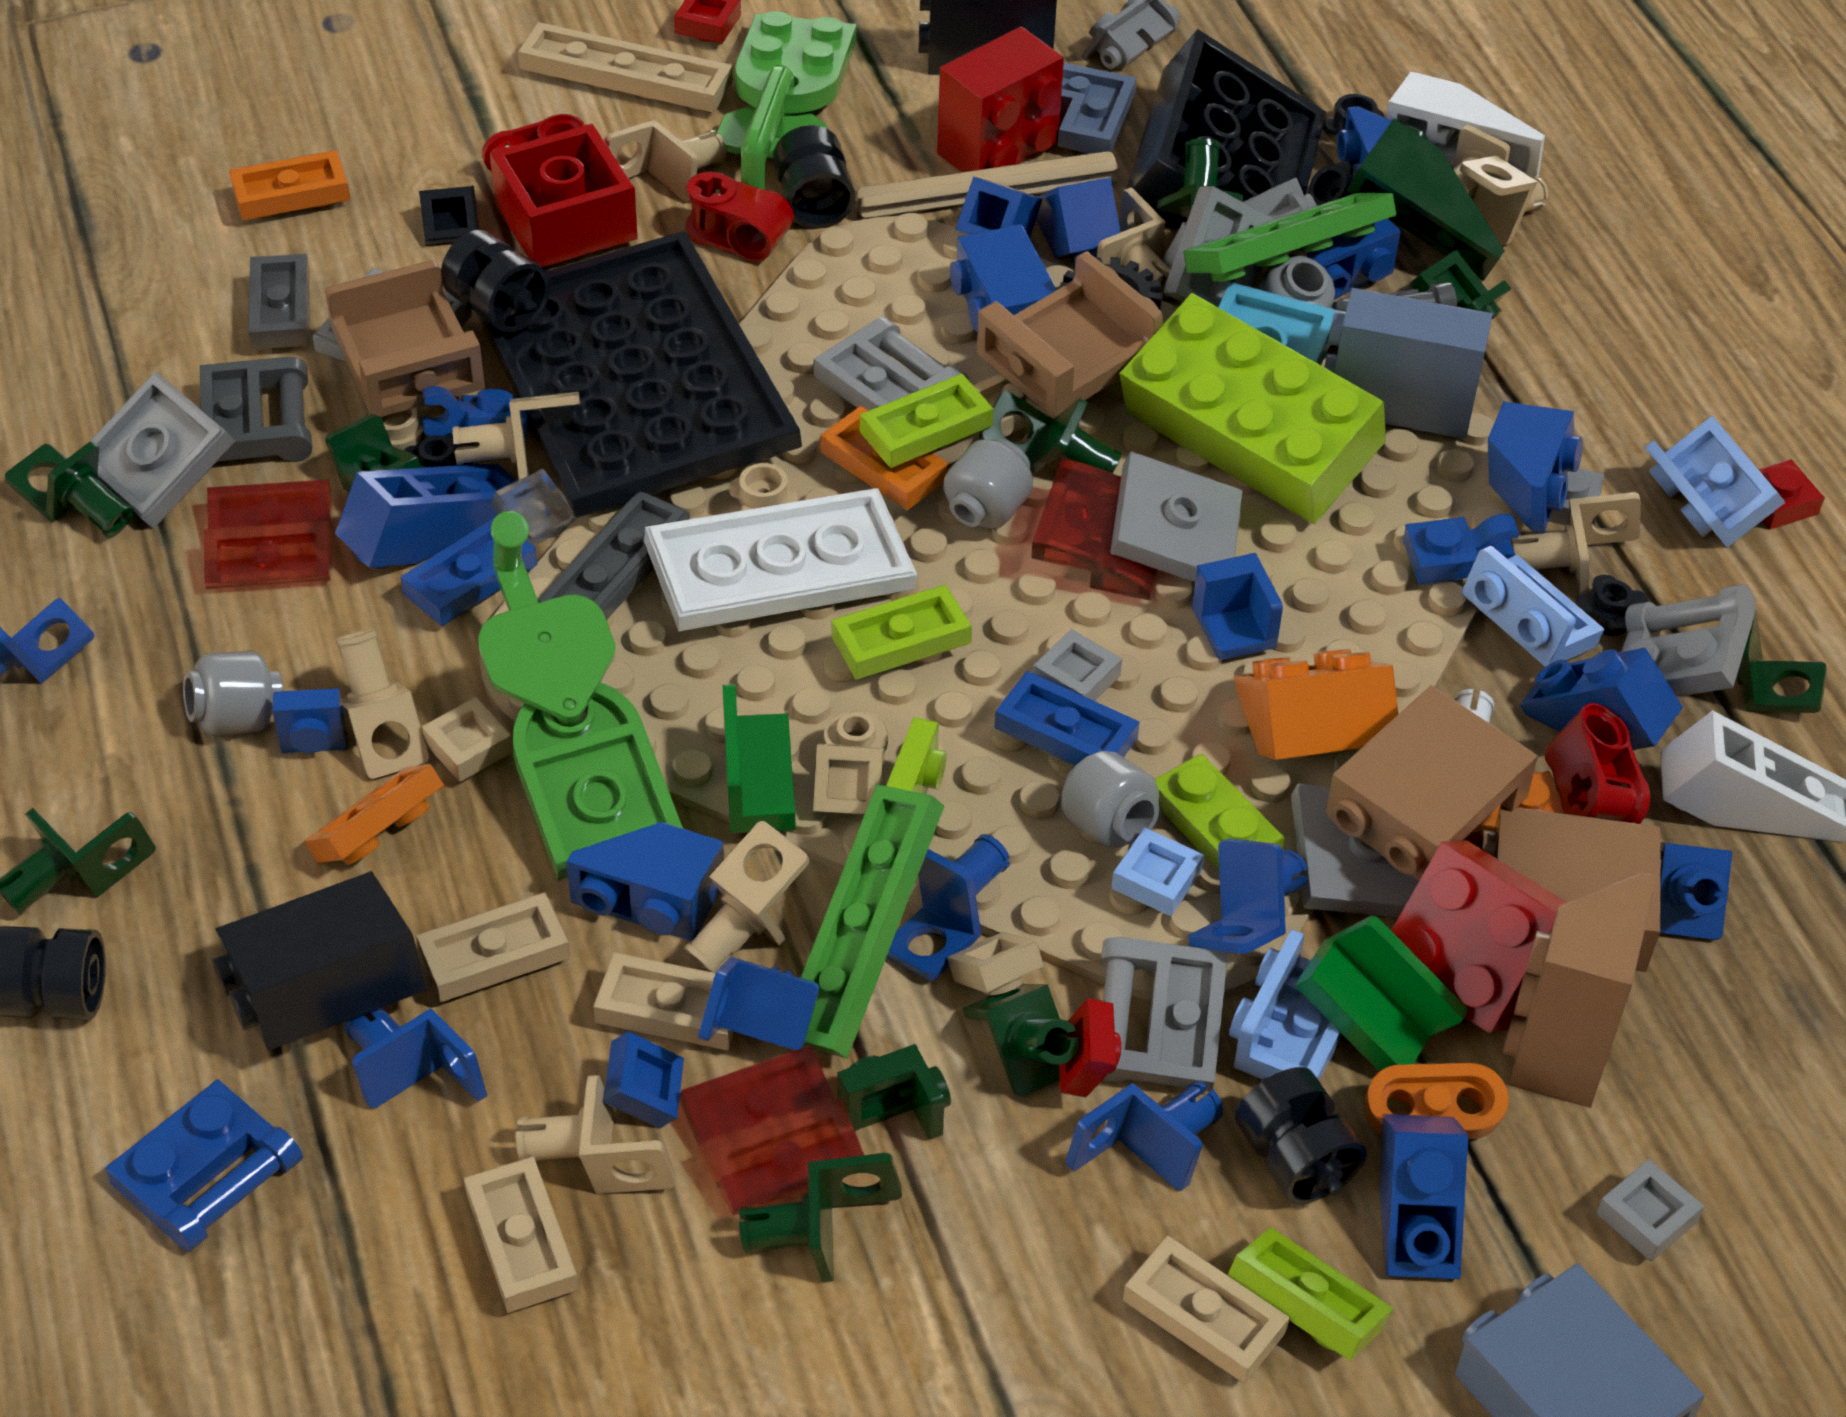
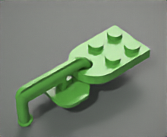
M780 11L755 14L735 65L736 92L743 101L751 106L724 115L717 134L722 136L727 152L741 155L742 183L765 190L766 159L773 158V151L778 140L787 132L800 126L816 125L828 129L825 123L809 111H814L830 104L838 96L856 44L857 24L842 23L840 20L832 17H820L815 20L796 18Z
M505 511L498 514L492 521L491 536L493 538V570L509 611L499 613L485 622L479 633L478 647L492 686L496 690L524 702L516 717L513 729V758L557 881L568 878L566 861L572 851L660 822L680 828L683 827L637 710L622 693L607 684L601 683L615 657L616 645L603 611L594 601L580 595H565L538 602L522 560V545L528 538L529 525L521 514ZM585 712L586 718L583 721V714Z

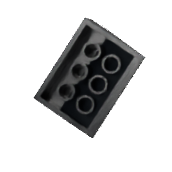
M1197 29L1163 69L1126 189L1133 188L1165 221L1166 227L1179 230L1183 222L1187 223L1188 217L1157 210V202L1184 187L1185 143L1190 142L1192 139H1211L1221 144L1218 159V189L1242 194L1244 202L1296 177L1305 196L1326 111Z

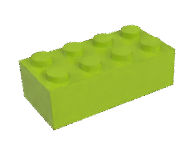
M1194 293L1187 297L1119 373L1127 414L1314 525L1386 442L1384 401Z

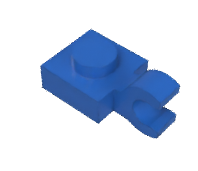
M427 387L423 389L425 405H442L446 409L437 418H422L421 425L424 433L427 435L444 436L453 433L452 428L455 426L460 428L505 423L506 416H511L509 402L511 399L518 397L501 389H484L479 391L477 395H461V401H459L444 387ZM521 410L524 437L527 439L528 416L525 410Z
M1509 514L1491 516L1471 530L1468 528L1465 517L1405 524L1403 542L1419 585L1468 578L1479 551L1488 546L1494 547L1507 559L1515 556L1510 539L1518 538L1519 531L1513 515Z

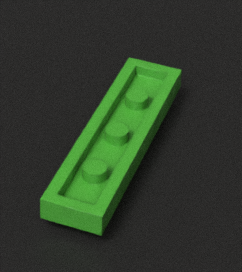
M1355 193L1185 249L1183 254L1187 273L1211 274V279L1214 282L1232 280L1246 275L1245 266L1253 263H1256L1258 267L1277 265L1290 260L1289 251L1298 248L1300 252L1317 251L1332 246V237L1342 234V237H1357L1375 231V222L1396 216L1393 193Z
M876 784L801 978L816 982L819 985V994L803 1045L804 1048L848 1059L944 809V805L932 795Z

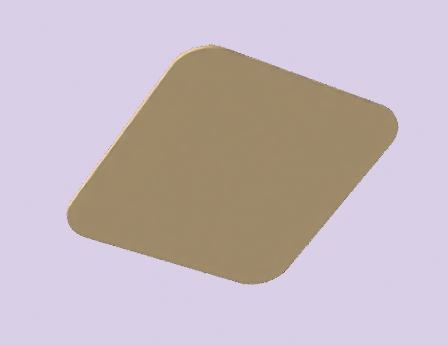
M917 213L867 218L825 229L820 236L810 242L794 258L739 324L799 426L802 447L651 495L690 512V519L741 511L742 505L738 498L730 495L729 486L735 478L740 477L744 469L757 463H770L782 468L788 478V490L798 495V501L874 489L820 453V435L857 409V407L814 377L813 359L875 319L886 317L900 328L901 336L945 367L953 365L969 376V381L972 385L998 374L999 372L977 354L978 332L974 330L971 324L968 303L964 295L958 296L955 293L950 278V264L957 261V239L960 236L969 234L958 231L955 227L927 220ZM1040 258L1057 290L1060 287V282H1063V275L1068 270L1074 272L1073 269ZM1161 301L1162 325L1178 309L1177 306ZM1325 358L1321 364L1322 367H1325ZM1120 381L1085 400L1088 404L1078 428L1110 448L1117 449L1122 453L1116 469L1103 485H1099L1093 478L1060 458L1054 462L1051 460L1035 474L1031 472L1033 476L1032 492L1012 518L1001 528L992 529L979 526L970 527L957 520L950 510V503L943 488L944 483L908 511L881 494L917 573L914 590L678 632L659 579L653 568L607 620L616 650L615 657L601 683L618 690L634 705L642 720L672 800L726 824H729L722 685L736 684L737 716L788 713L796 830L778 832L804 851L810 860L840 873L844 869L865 814L813 811L817 745L824 744L825 726L834 716L846 711H866L879 717L888 729V746L884 753L882 785L886 786L913 717L939 722L938 750L947 752L946 767L938 790L928 788L926 794L935 797L944 805V809L928 849L954 862L974 844V841L981 834H987L997 839L1009 853L1010 858L1007 861L1011 862V864L976 895L981 933L992 937L1004 931L1037 941L1043 960L1105 986L1107 967L1101 964L1102 946L1105 939L1110 937H1126L1189 946V934L1222 919L1220 873L1204 856L1201 873L1172 916H1168L1113 890V872L1133 843L1121 848L1105 847L1068 822L1061 808L1062 790L1069 771L1075 765L995 729V711L1025 672L1028 670L1033 673V665L1067 632L1073 629L1122 658L1121 676L1095 701L1140 721L1138 739L1124 758L1146 771L1155 779L1202 753L1284 836L1282 850H1291L1297 853L1291 794L1297 784L1330 787L1332 774L1361 748L1279 760L1258 755L1235 689L1234 675L1253 673V661L1288 657L1290 661L1306 660L1308 665H1313L1314 653L1351 649L1352 653L1370 652L1371 662L1393 665L1398 714L1430 685L1437 688L1480 609L1461 594L1467 578L1418 585L1403 542L1405 524L1465 517L1468 528L1471 530L1491 516L1509 514L1513 515L1519 535H1521L1526 526L1525 523L1489 485L1488 437L1494 425L1489 417L1472 412L1466 439L1385 424L1386 442L1314 525L1127 414ZM1029 426L1005 438L1014 444H1024L1029 440ZM1131 451L1242 490L1235 557L1256 553L1282 601L1283 612L1277 648L1223 660L1217 658L1192 609L1195 582L1110 553L1122 468ZM957 460L948 464V471L957 462ZM626 503L575 518L537 562V565L528 573L537 599ZM946 584L972 625L971 644L856 680L831 637V620ZM505 601L494 616L509 611ZM480 655V671L487 697L498 714L514 728L516 717L524 702L508 696L492 686ZM585 712L583 714V721L586 718ZM1159 809V816L1152 831L1200 852ZM1297 873V874L1293 875V876H1292V879L1295 878V877H1297V876H1300V874ZM917 876L908 902L923 907ZM1301 889L1284 895L1286 934L1249 953L1238 954L1228 952L1223 998L1236 995L1255 986L1260 965L1268 949L1271 947L1280 951L1291 929L1302 933L1315 909L1303 908ZM1233 935V936H1224V937H1240V936H1239V935ZM1143 969L1134 971L1132 997L1151 1001L1154 971Z

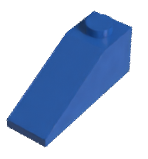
M498 463L357 472L335 534L355 553L356 558L369 568L385 569L394 565L415 564L444 550L498 514L505 511L517 512L529 506L532 495Z

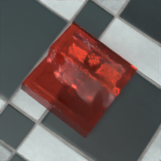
M1061 458L1032 541L1031 558L1091 571L1090 588L1149 601L1159 570L1110 553L1121 476L1084 463Z
M329 479L207 487L208 529H204V576L206 589L331 581L333 523L332 489Z
M812 1045L697 1084L680 1092L679 1101L712 1177L733 1216L739 1214L740 1207L762 1206L808 1189V1162L864 1155L842 1099L835 1101Z

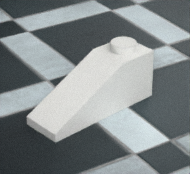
M1410 72L1388 101L1387 119L1392 121L1394 118L1405 126H1412L1422 131L1431 143L1441 149L1450 165H1454L1460 130L1464 126L1470 125L1507 143L1510 146L1508 163L1529 177H1539L1545 135L1462 84Z
M1713 710L1660 751L1663 800L1679 810L1686 811L1713 826L1846 843V779Z

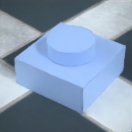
M1144 827L1113 872L1112 889L1168 916H1172L1201 873L1204 854Z

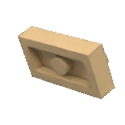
M545 892L416 935L419 954L440 1003L570 959L569 942Z
M613 952L593 1006L595 1023L727 1051L734 1035V1031L720 1028L709 1041L698 1038L715 973Z
M534 1156L464 1178L466 1194L507 1313L579 1290L574 1265Z
M1169 1236L1162 1241L1124 1287L1123 1301L1243 1384L1249 1380L1287 1332L1289 1316Z

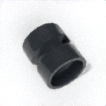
M816 125L800 126L787 132L778 140L774 148L773 164L778 181L781 183L782 196L793 209L794 222L802 227L812 229L827 228L841 222L850 214L855 204V189L850 172L846 167V159L841 143L836 134L825 127Z
M0 926V1017L32 1018L37 1015L42 1007H44L47 1015L52 1019L91 1020L96 1016L101 1005L106 977L105 945L102 935L98 930L58 928L52 939H46L43 931L38 927Z

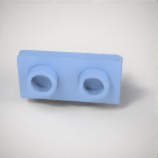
M1713 415L1666 452L1661 449L1655 440L1645 446L1646 450L1657 462L1649 470L1654 479L1670 498L1681 491L1689 503L1680 510L1702 537L1713 530L1727 548L1786 503Z
M1492 546L1479 551L1461 594L1542 665L1546 667L1558 660H1569L1597 646L1604 628L1519 555L1507 559Z
M1291 929L1280 951L1270 947L1266 952L1255 981V986L1260 987V990L1254 1001L1245 997L1242 999L1230 1026L1229 1036L1238 1039L1233 1068L1263 1079L1289 1068L1306 1067L1313 1071L1319 1081L1321 1080L1342 1034L1294 986L1311 961L1301 956L1305 934Z

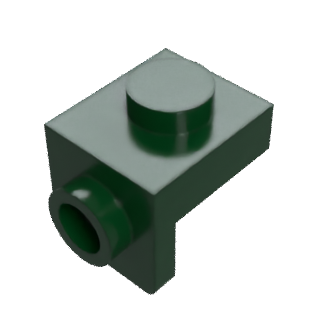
M1457 250L1421 272L1409 283L1413 289L1425 292L1429 290L1432 284L1449 282L1453 285L1456 293L1457 307L1493 313L1492 319L1502 312L1497 302L1512 289L1504 280L1488 291Z
M369 414L328 434L325 438L343 489L348 492L351 490L357 472L421 468L417 456L392 446L382 418L375 414Z
M916 1044L880 1057L867 1056L861 1058L849 1068L837 1072V1112L848 1134L913 1110L929 1140L943 1135L944 1108L951 1105L949 1088L942 1072L937 1066L928 1068Z

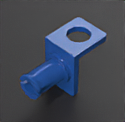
M58 598L12 638L0 627V677L13 665L18 669L24 665L42 684L94 638L95 634L62 599ZM56 623H66L69 626V635L61 646L50 651L39 648L40 636L46 628Z
M981 834L974 841V844L954 862L928 849L918 874L923 907L896 931L887 958L928 981L935 980L949 967L948 956L970 947L981 936L976 895L998 874L1004 872L1010 866L1011 862L1007 861L1010 856L1006 848L993 836ZM925 933H935L941 935L946 940V945L941 951L929 956L914 954L908 948L910 942L915 937Z
M1230 838L1221 841L1218 845L1222 919L1189 934L1188 942L1190 947L1245 954L1286 934L1284 895L1296 892L1305 885L1308 876L1300 875L1293 879L1292 876L1307 870V865L1299 854L1291 850H1282L1278 844ZM1233 935H1239V936H1240V937H1224V936H1233Z
M1660 842V852H1662L1660 869V933L1714 940L1720 939L1723 935L1733 851Z
M730 957L715 973L698 1038L709 1041L720 1028H724L792 1050H800L806 1040L819 994V985L816 982L794 976L787 969L784 973L779 971L780 967L767 968Z
M384 1007L369 1012L374 1018L373 1021H369L364 1015L344 1022V1031L351 1040L356 1041L363 1049V1051L352 1058V1065L364 1101L370 1108L375 1109L440 1067H443L477 1102L488 1096L474 1050L431 1008L403 1026H400L386 1012Z
M1196 1081L1188 1085L1183 1092L1169 1102L1160 1106L1134 1083H1131L1078 1121L1065 1165L1075 1172L1120 1140L1175 1189L1182 1191L1191 1182L1202 1149V1142L1195 1135L1221 1119L1223 1116L1221 1100L1212 1089L1207 1095L1196 1102L1195 1098L1205 1092L1208 1086L1204 1082ZM1108 1120L1102 1131L1090 1141L1099 1126Z

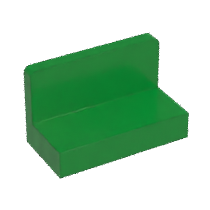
M736 684L722 685L730 833L750 832L760 821H765L777 831L796 830L788 713L737 716Z
M1370 916L1324 940L1294 985L1379 1072L1393 1065L1414 1064L1431 1036L1461 1023L1468 1012L1467 1007L1376 916Z

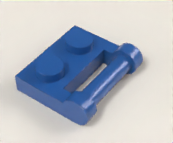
M217 1079L106 1166L105 1170L113 1187L186 1252H191L208 1238L206 1232L208 1227L275 1172L287 1173L303 1160V1154L297 1143L285 1130L278 1126L273 1127ZM251 1148L256 1151L190 1206L182 1205Z

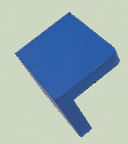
M1251 553L1197 565L1192 609L1216 657L1223 660L1277 648L1283 604L1257 554Z

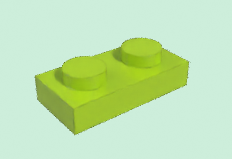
M961 373L860 414L859 432L885 463L892 468L993 426L994 408Z
M944 584L832 619L831 637L853 676L858 680L971 644L972 625L948 586Z
M913 717L886 786L923 794L927 793L928 788L938 790L943 779L947 761V752L938 750L939 722Z
M1202 753L1155 778L1159 789V809L1204 854L1218 871V845L1225 839L1274 843L1283 848L1284 836Z
M1269 1227L1236 1255L1228 1273L1229 1277L1289 1316L1291 1322L1309 1333L1318 1344L1329 1350L1336 1351L1349 1361H1352L1384 1330L1393 1310L1392 1306L1272 1227Z

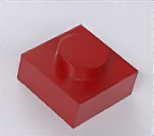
M684 0L674 15L675 33L693 37L704 42L723 44L741 16V0Z
M1792 459L1758 469L1786 502L1762 520L1769 530L1820 513L1825 497Z
M1087 998L1068 1020L1076 1030L1066 1033V1036L1079 1037V1047L1073 1059L1059 1065L1060 1093L1084 1098L1108 1074H1112L1115 1071L1122 1050L1121 1037L1119 1033L1115 1032L1114 1004Z

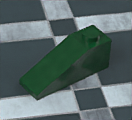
M1393 118L1359 167L1347 191L1351 194L1393 193L1396 216L1390 217V220L1445 256L1457 250L1476 276L1484 281L1504 253V248L1441 149L1431 143L1428 137L1419 129L1405 126Z

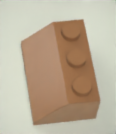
M1641 872L1561 905L1558 908L1551 934L1540 931L1536 932L1526 969L1527 973L1524 974L1515 1011L1511 1018L1502 1052L1503 1055L1515 1058L1509 1085L1591 1108L1633 984L1656 875Z

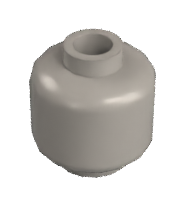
M1289 255L1290 260L1272 265L1255 288L1331 308L1335 295L1333 280L1326 269L1315 260L1302 255Z
M983 439L973 442L944 478L943 488L950 503L949 507L952 514L961 523L970 527L979 526L992 529L1004 526L1028 498L1033 489L1030 462L1025 453L1015 444L1003 439Z
M251 650L205 654L196 662L194 670L185 673L183 681L186 715L189 721L198 722L201 729L210 736L261 732L268 726L272 716L274 692L283 691L280 673L278 671H269L264 658Z
M1099 751L1086 756L1069 771L1062 790L1061 808L1067 821L1105 847L1121 848L1135 842L1144 827L1152 830L1159 816V789L1155 779L1150 774L1123 756L1112 751Z

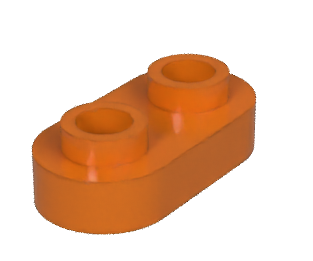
M1481 1064L1393 1065L1381 1070L1373 1078L1364 1097L1363 1109L1368 1123L1381 1136L1383 1114H1393L1388 1109L1387 1101L1399 1099L1407 1104L1410 1110L1409 1115L1455 1117L1467 1132L1468 1139H1478L1489 1135L1499 1125L1507 1111L1509 1096L1506 1085L1501 1077L1492 1069ZM1460 1097L1471 1098L1477 1103L1479 1113L1467 1114L1463 1112L1457 1105V1099Z

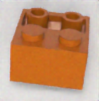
M1351 649L1314 653L1313 665H1308L1306 660L1290 661L1288 657L1253 661V673L1234 675V682L1258 755L1279 760L1362 748L1398 715L1393 665L1371 662L1370 652L1352 653Z

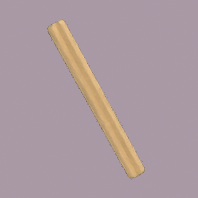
M1112 152L1090 153L864 186L856 191V206L860 217L863 219L900 215L964 205L973 176L1035 195L1045 193L1060 186L1109 177L1111 178V183L1117 180L1118 168Z

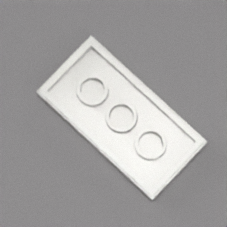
M878 488L645 527L644 543L678 632L914 590L916 586L917 573Z

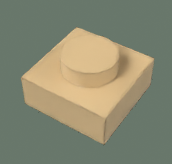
M477 697L422 726L426 746L459 782L513 752L512 735Z
M818 744L813 811L865 814L876 784L882 785L884 748Z
M1004 931L947 957L954 982L983 991L985 995H998L1014 990L1022 984V976L1044 967L1037 941Z

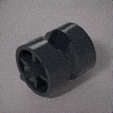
M474 230L457 239L447 251L441 267L444 289L451 296L474 310L479 316L503 332H516L529 326L540 315L548 300L550 284L543 268L486 230Z
M1306 1067L1289 1068L1270 1077L1263 1078L1244 1097L1235 1113L1237 1125L1255 1152L1262 1157H1267V1170L1286 1199L1295 1205L1309 1204L1331 1194L1333 1196L1340 1194L1344 1190V1185L1359 1172L1367 1158V1150L1344 1116L1339 1114L1333 1115L1335 1111L1334 1101L1313 1071Z

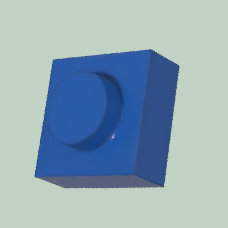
M339 688L274 692L272 712L281 753H316L319 751L346 750L347 727Z
M627 1031L611 1041L603 1102L657 1128L664 1127L676 1120L678 1116L684 1058Z

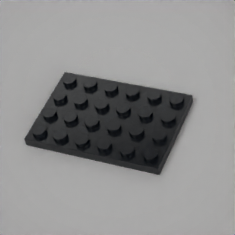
M685 230L546 271L550 284L546 305L540 315L522 330L503 332L477 314L518 398L579 392L580 404L525 410L530 426L575 518L626 503L639 492L649 495L657 494L673 487L708 476H714L724 471L772 458L778 454L802 447L799 426Z

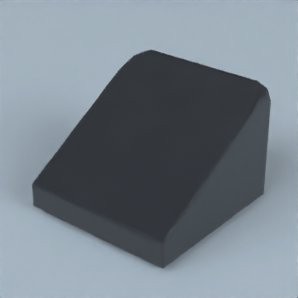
M474 186L419 191L426 246L454 243L464 234L479 230Z

